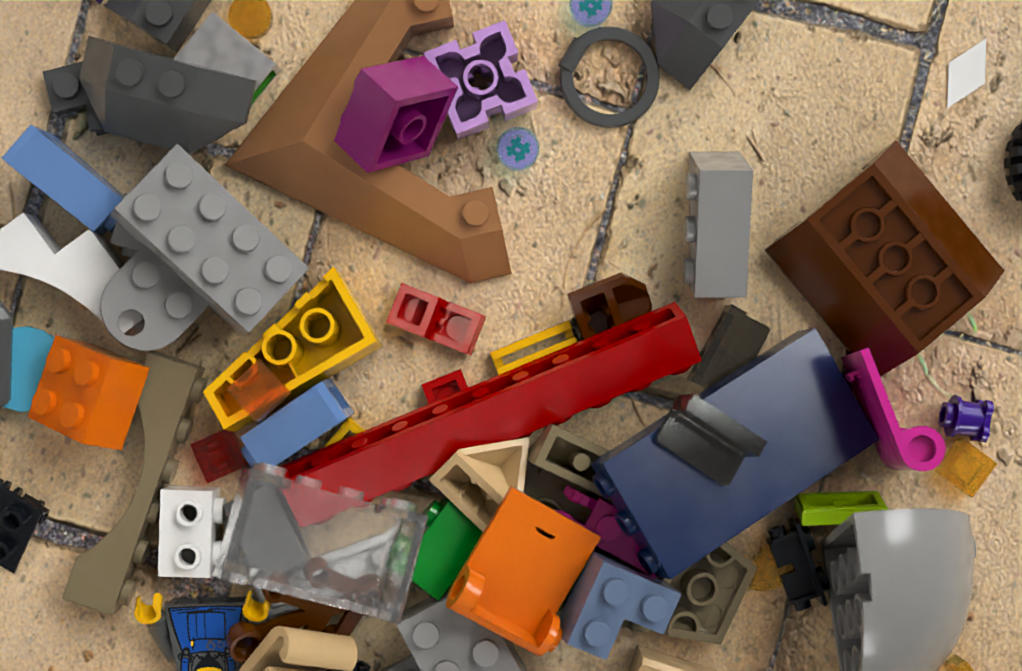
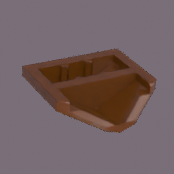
M622 272L567 294L572 315L582 340L649 313L652 310V303L646 285Z

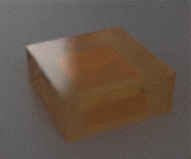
M260 359L226 389L254 421L258 423L292 393Z

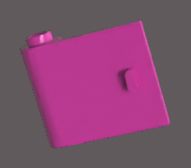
M866 348L841 357L847 372L845 378L847 382L851 383L859 405L879 438L874 445L881 461L887 467L894 470L929 471L936 468L945 456V443L942 436L936 430L927 426H915L908 429L899 427L870 349Z

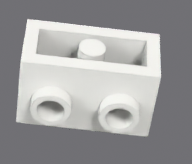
M169 485L160 490L158 577L211 578L218 572V566L223 567L225 561V541L219 540V524H224L223 519L226 517L224 505L227 503L226 498H220V487Z

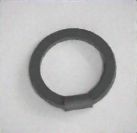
M613 26L599 27L582 34L578 38L574 37L558 64L560 67V88L567 105L579 118L598 127L616 128L636 121L648 111L658 93L660 71L652 49L640 36L624 28ZM601 41L624 43L639 55L646 70L645 90L640 100L625 112L618 114L596 112L583 103L575 90L573 72L587 48L594 43Z

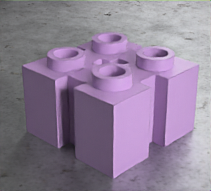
M505 20L472 33L473 45L461 50L457 41L454 40L424 52V56L458 86L447 113L457 140L488 129V117L499 112L502 113L504 121H508L537 109L538 100L525 69L514 73L511 64L518 60V51ZM481 73L483 78L491 77L493 82H489L488 88L485 90H480L478 87L473 88L470 83H474L473 75Z

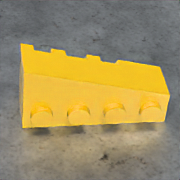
M334 266L309 293L306 292L294 303L295 306L278 323L270 326L254 346L247 352H243L203 391L224 430L239 431L311 389L319 382L332 377L383 347L343 275Z

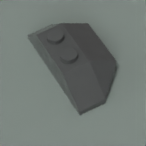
M651 0L655 56L658 66L690 91L760 0Z
M88 36L79 77L105 132L172 150L178 144L189 155L247 123L257 82L249 78Z

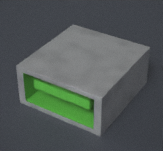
M213 11L174 57V59L256 80L251 106L281 71L276 63Z

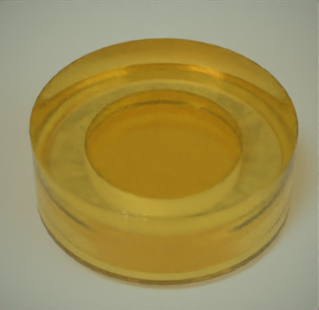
M234 0L230 6L229 22L232 28L244 38L258 39L266 35L271 29L273 12L265 0Z

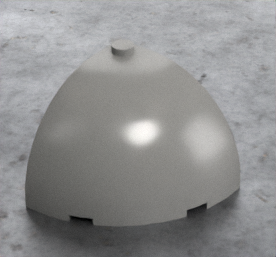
M930 508L852 513L821 541L825 574L830 587L828 595L840 671H938L948 659L960 638L971 604L976 544L972 534L969 514L957 510Z

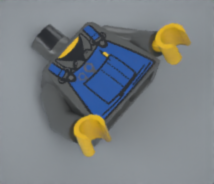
M248 591L247 596L173 598L165 605L164 611L162 609L163 596L160 593H154L153 605H145L141 601L140 596L136 598L134 617L138 622L146 624L153 640L167 661L176 665V671H238L244 663L237 662L231 657L225 641L227 633L231 626L238 622L244 621L258 625L269 621L271 603L266 599L263 603L256 602L254 596H252L253 592Z

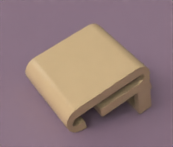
M276 626L268 633L238 671H327V669L352 671L357 662L358 650L354 639L350 636Z

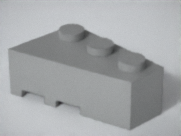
M740 151L689 152V174L686 177V198L689 200V216L685 217L684 222L685 242H689V258H684L683 282L690 285L695 298L747 297L753 169Z

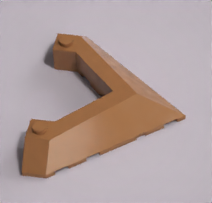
M354 0L226 162L225 166L469 283L512 274L493 187L450 197L400 165L367 173L334 141L341 122V115L347 107L354 88L355 78L359 74L360 69L396 62L401 52L405 50L411 38L415 35L454 27L449 0Z

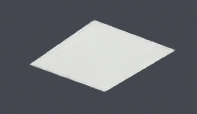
M986 39L948 63L947 108L985 84Z

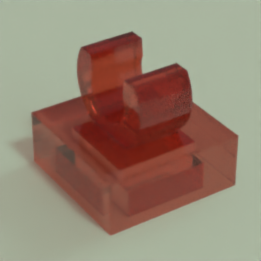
M221 430L190 444L207 483L249 465L241 452V446L235 432Z

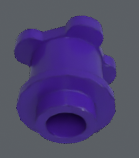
M953 395L948 402H943L938 417L939 426L944 427L947 437H954L956 434L969 436L971 441L986 443L990 435V422L994 411L993 401L977 399L976 402L963 401L959 395Z

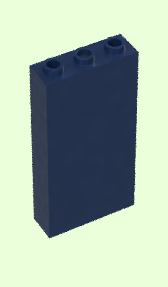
M812 328L795 332L597 458L590 465L596 473L592 476L596 488L604 498L608 499L610 497L618 511L614 515L618 526L626 536H632L640 551L637 552V557L643 568L650 575L654 574L657 577L672 579L877 442L879 438L817 329Z

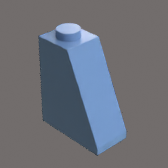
M30 125L2 156V159L93 232L105 235L109 230L112 233L116 221L110 214L123 200L124 195L56 135Z
M331 378L323 380L241 436L240 439L244 443V446L241 447V452L253 469L260 467L263 473H266L353 415L354 411Z

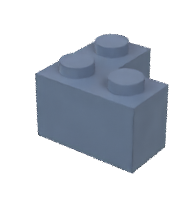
M593 551L576 579L560 615V628L563 629L562 639L567 645L607 660L624 619L664 635L682 594L662 579Z

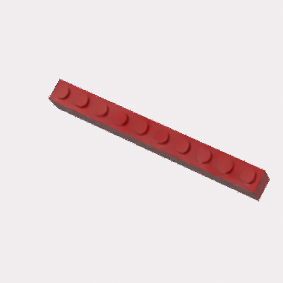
M676 302L670 303L278 467L279 487L300 529L310 524H323L330 520L334 514L351 507L360 508L366 506L377 496L389 491L397 492L411 486L414 481L430 474L434 475L458 449L529 437L533 431L548 426L551 423L559 425L567 422L574 414L588 408L603 407L610 403L612 398L624 393L644 390L653 381L668 375L682 374L688 371L692 365L702 361L687 316Z

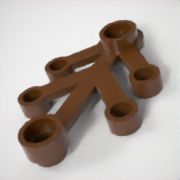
M314 557L309 559L302 568V573L308 585L313 588L326 586L342 593L326 599L289 585L285 576L279 572L270 573L262 579L260 584L265 599L270 603L283 602L299 608V610L258 625L244 621L234 624L229 629L225 640L229 653L235 661L245 663L268 633L276 626L298 629L303 627L305 630L350 636L363 615H375L381 612L387 605L389 588L386 581L377 574H364L354 579L331 570L325 559ZM323 569L320 574L311 576L314 571ZM281 585L277 590L269 591L273 586ZM344 612L338 624L326 626L332 616Z

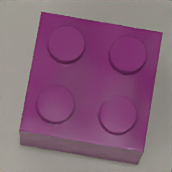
M425 56L362 68L355 78L354 88L347 107L341 115V122L334 141L367 173L428 157L458 86Z

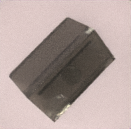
M732 304L725 305L700 352L702 361L693 365L686 380L706 390L755 359L770 332L769 327L746 315L747 312Z
M696 394L678 395L654 437L656 444L721 486H729L744 458L759 457L767 444L766 440Z

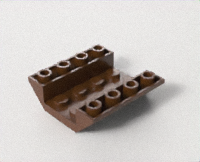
M896 140L862 167V172L807 218L794 224L765 249V252L850 354L866 348L870 349L880 377L924 350L980 303L1004 273V269Z

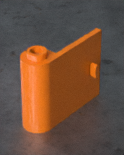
M510 486L453 582L446 599V607L537 656H542L547 651L552 652L558 646L563 634L557 611L601 537Z

